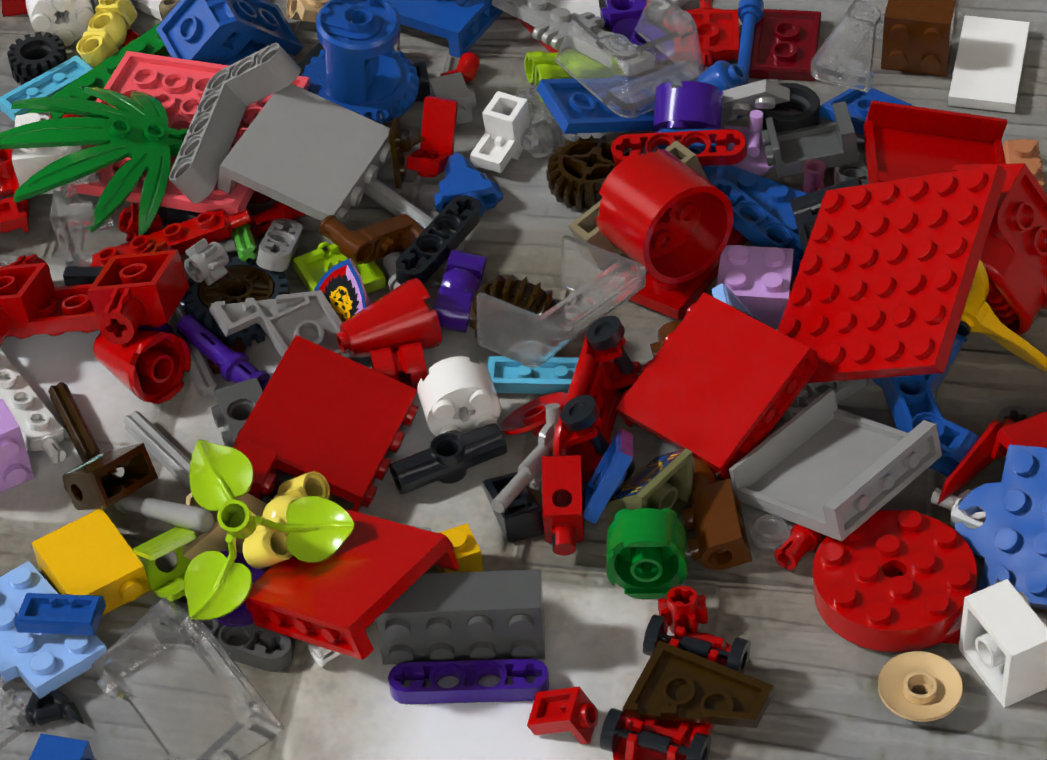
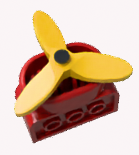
M1025 163L999 164L1007 171V175L957 333L963 336H968L970 332L986 335L1027 363L1047 372V357L1020 337V335L1030 329L1040 309H1047V194ZM996 164L954 165L952 171Z

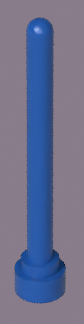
M740 0L738 4L737 14L742 22L737 65L745 73V84H748L755 24L763 17L764 2L762 0ZM738 115L736 119H740L743 116Z

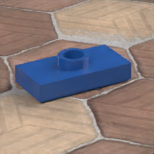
M26 593L14 623L17 632L95 636L106 604L103 596Z

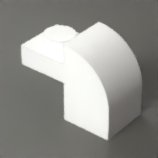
M497 91L482 113L485 133L471 152L470 160L475 166L502 173L510 159L518 160L524 149L529 132L530 115L527 99Z

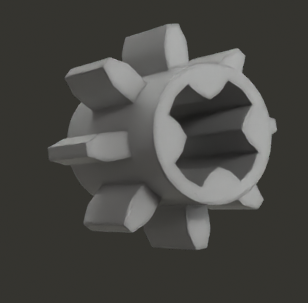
M203 238L185 251L189 258L184 261V267L187 274L194 281L202 282L205 280L207 285H211L228 273L224 267L229 262L228 254L219 243L211 242L208 244L206 239Z

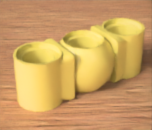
M98 0L99 5L95 7L96 13L88 22L87 32L83 33V37L76 46L77 52L83 61L91 67H96L106 58L118 52V48L126 40L127 30L131 28V24L135 21L138 14L131 0Z
M312 471L283 482L279 486L278 494L265 506L262 517L279 524L288 525L286 510L289 504L305 496L329 499L330 487L328 481L321 473ZM261 525L257 526L254 533L245 538L243 542L242 552L247 563L253 568L262 569L290 559L293 555L286 546L288 532H279Z

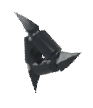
M56 689L41 699L32 692L25 709L26 715H22L2 726H35L36 723L43 725L61 720L64 715L82 724L84 722L73 701L70 702L67 696ZM46 702L53 704L52 706L42 708Z

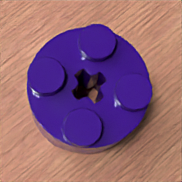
M682 81L681 87L671 88V82L658 85L655 92L653 130L655 133H660V128L721 129L723 91L717 93L718 87L696 81Z

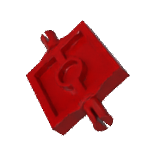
M699 0L700 8L693 10H674V61L700 60L699 69L701 72L705 71V65H708L709 68L713 64V60H738V9L722 10L713 8V0H707V3H705V0Z

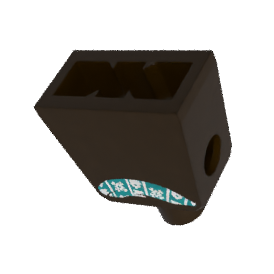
M144 443L98 454L63 474L62 479L65 490L69 494L74 507L77 510L105 509L157 479L158 476ZM116 468H124V475L122 477L114 474L117 472Z

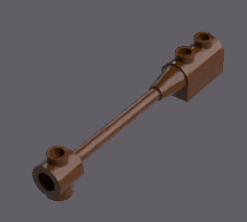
M681 321L668 322L659 329L658 342L650 344L653 358L663 346L667 335L674 331ZM693 457V489L689 498L690 507L682 509L687 530L689 532L695 530L696 537L687 539L694 562L701 560L702 565L711 570H724L751 562L752 556L741 504L730 479L717 481L715 471Z

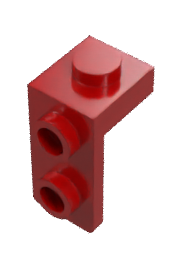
M435 96L425 97L421 136L424 137V141L420 143V149L407 156L406 169L418 171L417 174L419 176L427 178L437 177L444 171L448 157L453 155L458 111V102L456 100Z

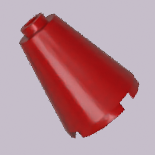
M418 278L408 280L341 323L340 332L336 333V339L343 354L349 353L351 358L370 356V350L390 347L395 352L398 351L400 345L421 342L423 350L439 346V343H442L439 319L436 310H430L425 301L430 296L423 283Z
M137 330L134 337L125 344H114L105 339L100 332L93 345L94 356L140 400L153 404H161L171 400L181 391L185 383L180 381L184 372H189L191 367L190 350L186 342L170 332Z

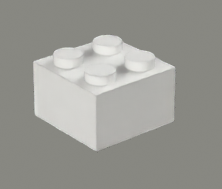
M1006 579L964 597L958 649L1002 706L1005 708L1047 689V622L1041 621L1032 610L1025 594L1018 592L1010 581Z

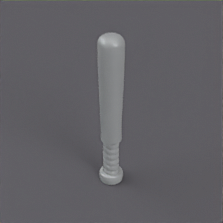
M134 493L115 503V507L120 513L137 512L147 518L201 533L212 529L215 521L213 513L204 508L154 498L143 499L136 497Z

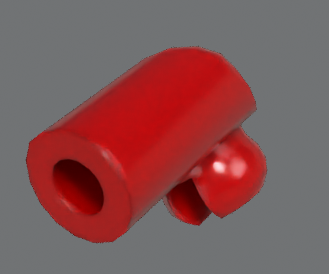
M466 52L460 57L456 69L441 73L440 76L461 72L465 83L474 80L479 69L480 60L475 53Z

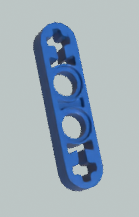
M724 179L713 180L711 183L721 190L731 202L733 228L757 247L794 249L793 275L797 276L800 262L804 255L800 237L730 181ZM741 214L749 215L752 218H754L755 221L747 220L744 217H742ZM767 235L777 237L782 243L771 240Z

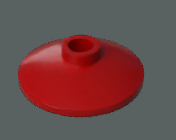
M551 393L524 404L502 421L500 425L502 432L507 435L532 432L534 436H539V432L546 424L545 406L557 403L560 404L562 410L567 393Z

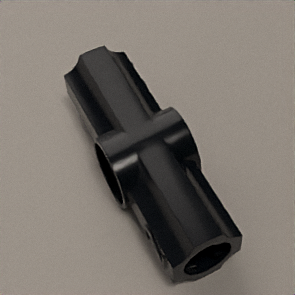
M496 423L461 436L453 433H444L436 436L431 441L429 449L389 464L390 473L400 494H406L436 481L452 484L462 480L468 468L507 453V445L502 431Z

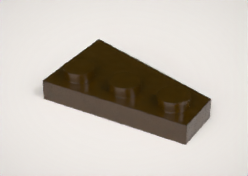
M659 640L622 711L626 712L627 717L757 728L774 695V685Z

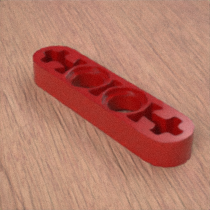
M734 129L625 134L617 137L611 145L612 156L616 165L634 153L638 156L642 155V147H645L646 153H649L658 145L670 146L676 140L686 148L693 143L705 145V150L700 154H696L701 166L737 164L747 154L745 136L740 131ZM711 143H716V152H712ZM729 143H735L732 151H727L726 149ZM626 148H632L628 156H623Z

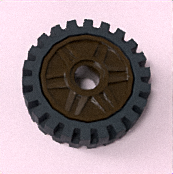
M232 257V262L224 266L228 273L211 285H207L205 280L202 282H196L191 278L187 280L189 289L184 295L186 315L191 314L222 342L224 339H227L228 346H236L237 340L242 339V343L245 346H251V340L253 339L257 343L264 342L266 333L260 324L256 323L226 337L209 312L212 303L217 301H225V304L245 302L246 298H254L255 301L275 299L277 295L290 294L288 280L283 271L275 272L263 269L251 258H248L246 262H240L239 257Z

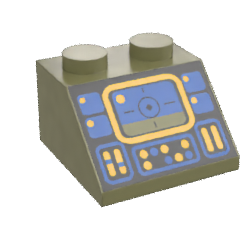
M685 448L656 456L645 467L639 468L632 479L618 490L617 493L614 492L606 505L608 528L614 521L615 514L621 509L654 508L660 510L669 508L674 510L678 517L682 515V509L690 507L689 498L693 489L692 451Z

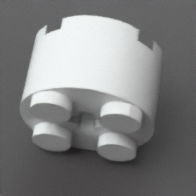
M26 0V8L34 32H41L42 36L46 32L51 33L52 37L57 35L60 40H63L65 47L72 45L75 40L83 36L84 32H87L88 22L94 15L90 0Z
M465 356L446 358L428 369L430 374L424 381H422V378L420 379L417 387L418 396L428 427L435 436L444 433H453L461 436L492 423L498 425L497 420L501 413V404L489 369L481 361H479L480 364L471 362L470 358Z

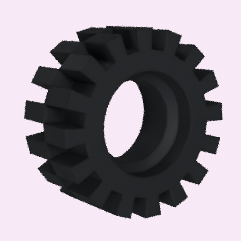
M35 32V37H31L30 34L24 35L25 40L18 38L15 40L16 45L11 44L9 47L10 51L7 52L12 75L17 83L20 82L21 85L68 60L63 40H60L57 35L52 37L51 33L48 32L44 36L41 35V32Z

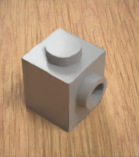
M458 72L429 78L431 96L456 100L458 102L456 125L472 122V108L477 106L473 88H467L462 73Z

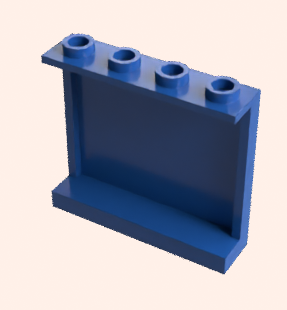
M387 0L397 9L402 25L448 39L449 53L457 58L466 53L503 13V10L492 5V0H484L467 8L458 6L454 0L439 2L435 0Z

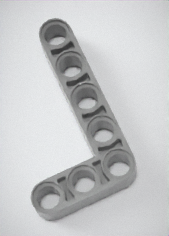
M279 43L271 44L218 71L207 83L169 174L170 181L192 203L196 204L203 201L215 188L220 164L229 153L246 107L289 86L299 76L301 72L300 66Z

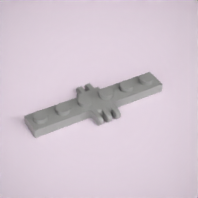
M492 0L493 6L535 27L532 32L533 38L542 41L546 45H551L556 50L572 46L628 76L652 67L654 55L642 50L636 44L628 43L618 38L613 32L602 30L605 24L604 19L598 16L595 17L590 12L580 15L577 13L571 14L569 10L559 8L547 2V0Z

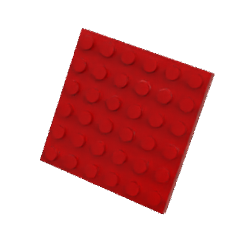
M999 164L826 190L805 253L800 262L796 279L789 294V301L778 326L779 332L811 348L819 367L807 383L944 373L1007 171Z

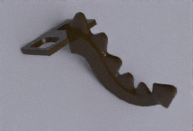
M394 118L389 130L396 188L402 187L406 176L404 152H409L413 146L424 141L423 136H408V129L401 130L399 118Z

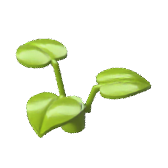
M199 439L194 447L190 461V489L195 501L202 508L210 512L218 511V523L228 533L225 541L228 543L229 555L227 558L219 551H206L197 555L188 565L184 576V591L188 603L189 617L193 620L217 619L233 612L246 600L252 586V573L247 566L234 562L237 557L235 541L236 539H244L252 535L257 526L261 525L279 532H288L286 546L289 552L300 561L317 563L330 558L339 550L355 529L353 519L338 504L317 496H305L290 503L286 510L288 525L270 521L262 516H256L244 502L235 499L248 493L253 484L254 470L250 460L237 449Z

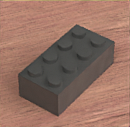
M541 569L424 573L376 619L383 665L431 661L545 659V618Z

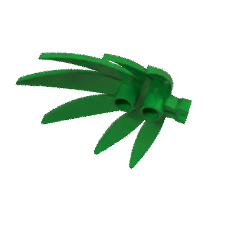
M84 87V94L95 96L112 106L73 97H38L14 101L11 109L46 110L84 117L48 119L9 129L0 133V150L84 145L98 146L76 151L47 165L15 191L13 201L18 203L53 190L129 157L131 159L114 174L101 194L91 218L89 231L94 232L123 204L140 181L144 172L148 171L141 191L138 213V236L146 235L156 217L165 193L170 172V156L178 155L188 129L176 130L168 127L167 113L161 102L152 95L139 91H131L130 97L132 99L112 90Z

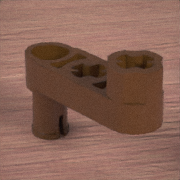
M401 214L357 231L349 229L334 215H329L323 219L320 224L321 228L318 231L336 244L341 254L348 259L351 258L354 264L360 265L380 259L393 252L405 251L425 228L409 215ZM425 248L421 251L426 252L429 248Z

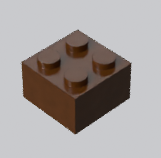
M888 0L884 15L881 69L946 77L952 52L956 0Z

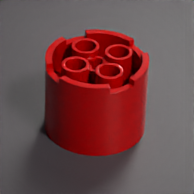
M657 149L655 152L645 153L640 156L636 153L628 156L610 172L599 191L602 200L599 216L595 219L601 234L660 282L678 284L699 276L718 259L730 238L733 227V209L728 197L716 186L666 150Z

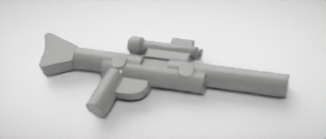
M551 403L545 406L546 424L539 432L538 445L518 466V473L491 501V507L494 511L498 513L504 512L529 483L532 489L539 490L542 487V456H554L553 438L561 413L560 404Z

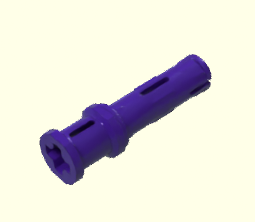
M191 314L184 316L178 322L176 327L177 333L218 366L224 380L236 384L257 377L261 389L264 391L270 380V375L266 371H259L249 362V357L245 353L235 352Z

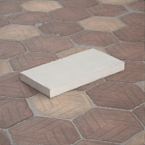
M964 16L948 96V106L1015 113L1030 22Z

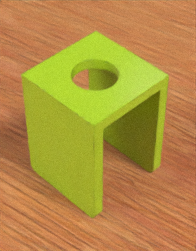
M177 526L133 548L134 553L144 565L149 587L153 595L169 602L185 596L184 576L192 560L183 556V545L197 539L196 532ZM173 551L177 557L175 567L168 572L160 571L156 566L155 560Z

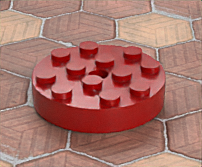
M915 510L877 511L842 542L826 536L814 557L813 595L820 616L839 636L851 643L871 650L911 652L943 642L951 637L954 631L961 628L964 597L976 592L977 567L975 557L968 543L952 527L938 519L920 514Z

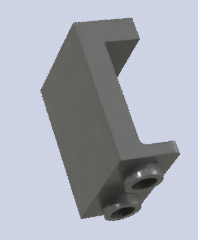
M846 101L832 104L835 122L776 133L772 117L765 118L767 129L761 130L763 147L768 166L775 165L777 178L859 162L855 131Z

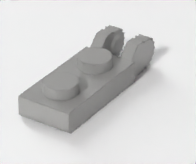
M763 79L723 90L722 121H734L738 115H750L752 110L773 109L776 104L790 101V89Z

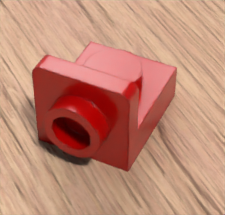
M580 686L541 691L536 693L527 727L534 735L571 731L581 745L589 744L594 727L598 723V710Z

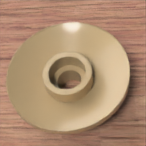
M911 651L893 657L883 666L878 677V692L885 706L894 714L911 721L928 722L941 719L955 710L962 697L963 684L957 669L943 657L930 652Z

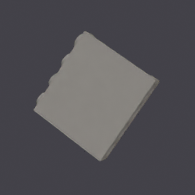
M291 83L271 96L220 164L217 188L230 194L236 184L240 183L315 219L323 221L327 216L334 215L345 225L350 207L358 206L364 194L366 184H373L379 172V165L381 162L386 164L391 157L390 128Z
M829 388L729 468V473L740 502L842 542L942 456L935 423L923 420L907 433L838 409L834 389Z

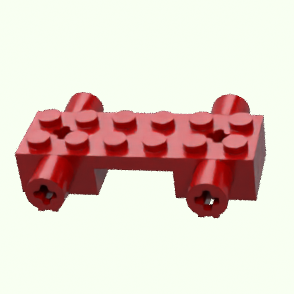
M166 241L157 244L149 243L146 249L137 254L111 256L93 284L54 287L48 264L42 258H39L37 254L27 257L26 255L20 256L14 263L0 267V346L7 337L25 339L37 334L58 336L65 332L81 331L83 333H91L98 329L108 341L114 344H125L134 337L141 325L158 327L168 323L189 289L179 251L168 245Z

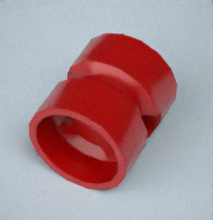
M421 342L400 345L398 351L395 352L390 347L370 350L372 369L417 389L420 379L422 378V381H424L428 376Z

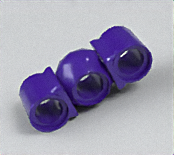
M454 249L451 250L446 272L443 275L441 287L433 308L436 310L440 327L463 333L467 332L470 321L468 316L469 308L476 291L479 290L486 257Z

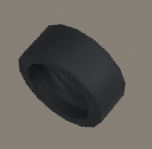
M797 83L779 84L790 89V101L776 104L773 109H757L763 112V130L767 129L765 118L772 117L776 133L819 125V97L809 87ZM783 108H789L802 111L803 113L796 115H781L774 113L773 111Z

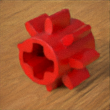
M131 203L130 207H125L119 216L118 226L121 233L127 234L126 242H130L138 236L139 203ZM158 213L146 235L161 230L162 220Z
M674 587L667 593V599H658L659 615L668 618L669 630L673 634L677 626L684 627L686 632L695 634L699 628V623H708L706 597L704 594L697 596V592L691 587Z

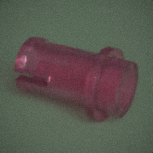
M818 159L806 161L803 166L804 184L800 187V191L809 194L826 187L824 185L826 165Z

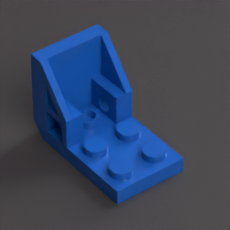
M180 0L156 28L171 57L215 64L235 58L250 40L256 44L263 43L268 46L279 43L288 54L296 56L303 48L278 5L266 0Z

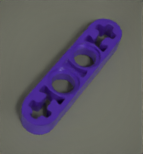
M537 659L406 662L392 668L388 675V682L392 698L400 704L533 701L537 692L548 691L549 673L546 665ZM486 675H495L500 679V682L492 687H484L478 683ZM446 676H453L459 680V683L452 688H442L437 684L441 678ZM507 676H513V685H508ZM534 676V683H526L527 677ZM426 678L430 680V687H425ZM405 680H412L409 687H402Z

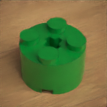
M654 508L621 509L615 514L614 521L607 531L606 573L609 582L614 587L616 583L624 588V594L633 598L656 599L666 596L670 588L678 582L679 586L684 582L687 575L686 532L674 510L669 508L660 510Z

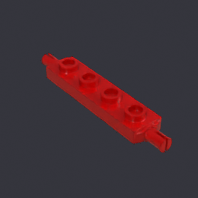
M222 208L215 211H206L199 214L196 218L182 223L170 224L163 230L149 235H139L130 242L119 246L106 247L99 251V253L92 255L90 266L104 267L111 256L137 254L146 249L149 243L157 244L165 241L175 250H178L179 255L186 254L185 251L203 238L206 239L208 244L230 238L233 229L253 223L248 209L230 216Z

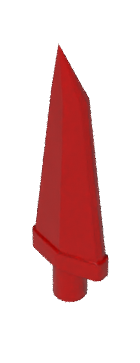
M1007 418L1001 423L995 419L988 425L986 431L945 480L938 504L954 494L994 461L991 454L996 442V435L1004 425L1015 423L1013 420Z

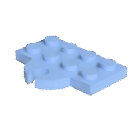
M27 561L0 577V683H6L21 677L38 698L41 699L51 691L56 690L110 656L106 645L96 634L92 636L17 632L14 622L26 593L58 594L39 571Z

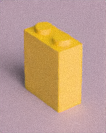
M97 509L31 542L40 570L58 594L103 596L106 607L102 616L130 601L136 600L141 595L150 591L144 565L103 509Z

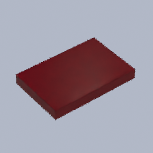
M764 9L762 19L755 24L749 78L815 81L821 12Z

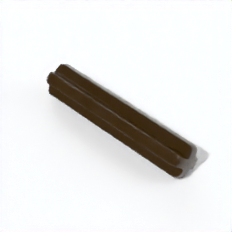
M60 382L57 385H51L48 390L50 399L82 462L84 463L92 457L101 454L100 448L67 384Z

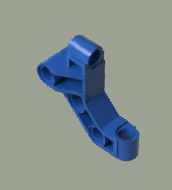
M956 333L944 373L872 378L873 382L882 388L898 430L909 433L923 420L937 425L942 456L929 468L947 477L979 439L972 431L942 418L933 396L948 374L949 368L956 358L963 341L967 342V337Z

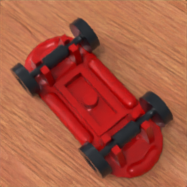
M616 316L602 317L588 328L554 432V456L581 455L583 482L590 480L611 443L609 440L618 414L615 407L619 404V392L623 394L626 390L630 389L642 372L641 364L638 361H631L622 347L626 343L623 337L625 328ZM633 460L626 470L625 480L632 475L635 469V462Z
M656 614L651 617L643 641V653L645 655L651 656L660 640L744 674L750 654V640L736 637L731 646L724 638L703 632L695 634L686 632L685 628L677 626L674 635L670 636L667 635L668 618ZM611 708L602 727L600 748L613 752V760H708L711 747L710 735L715 724L627 717L625 711Z

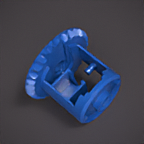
M331 0L320 9L316 18L317 38L325 49L320 51L318 57H312L310 64L305 65V71L302 73V76L309 77L310 79L308 91L380 124L401 116L413 105L417 98L419 77L417 69L412 65V61L409 58H405L403 52H396L394 49L401 32L400 16L397 9L387 0Z

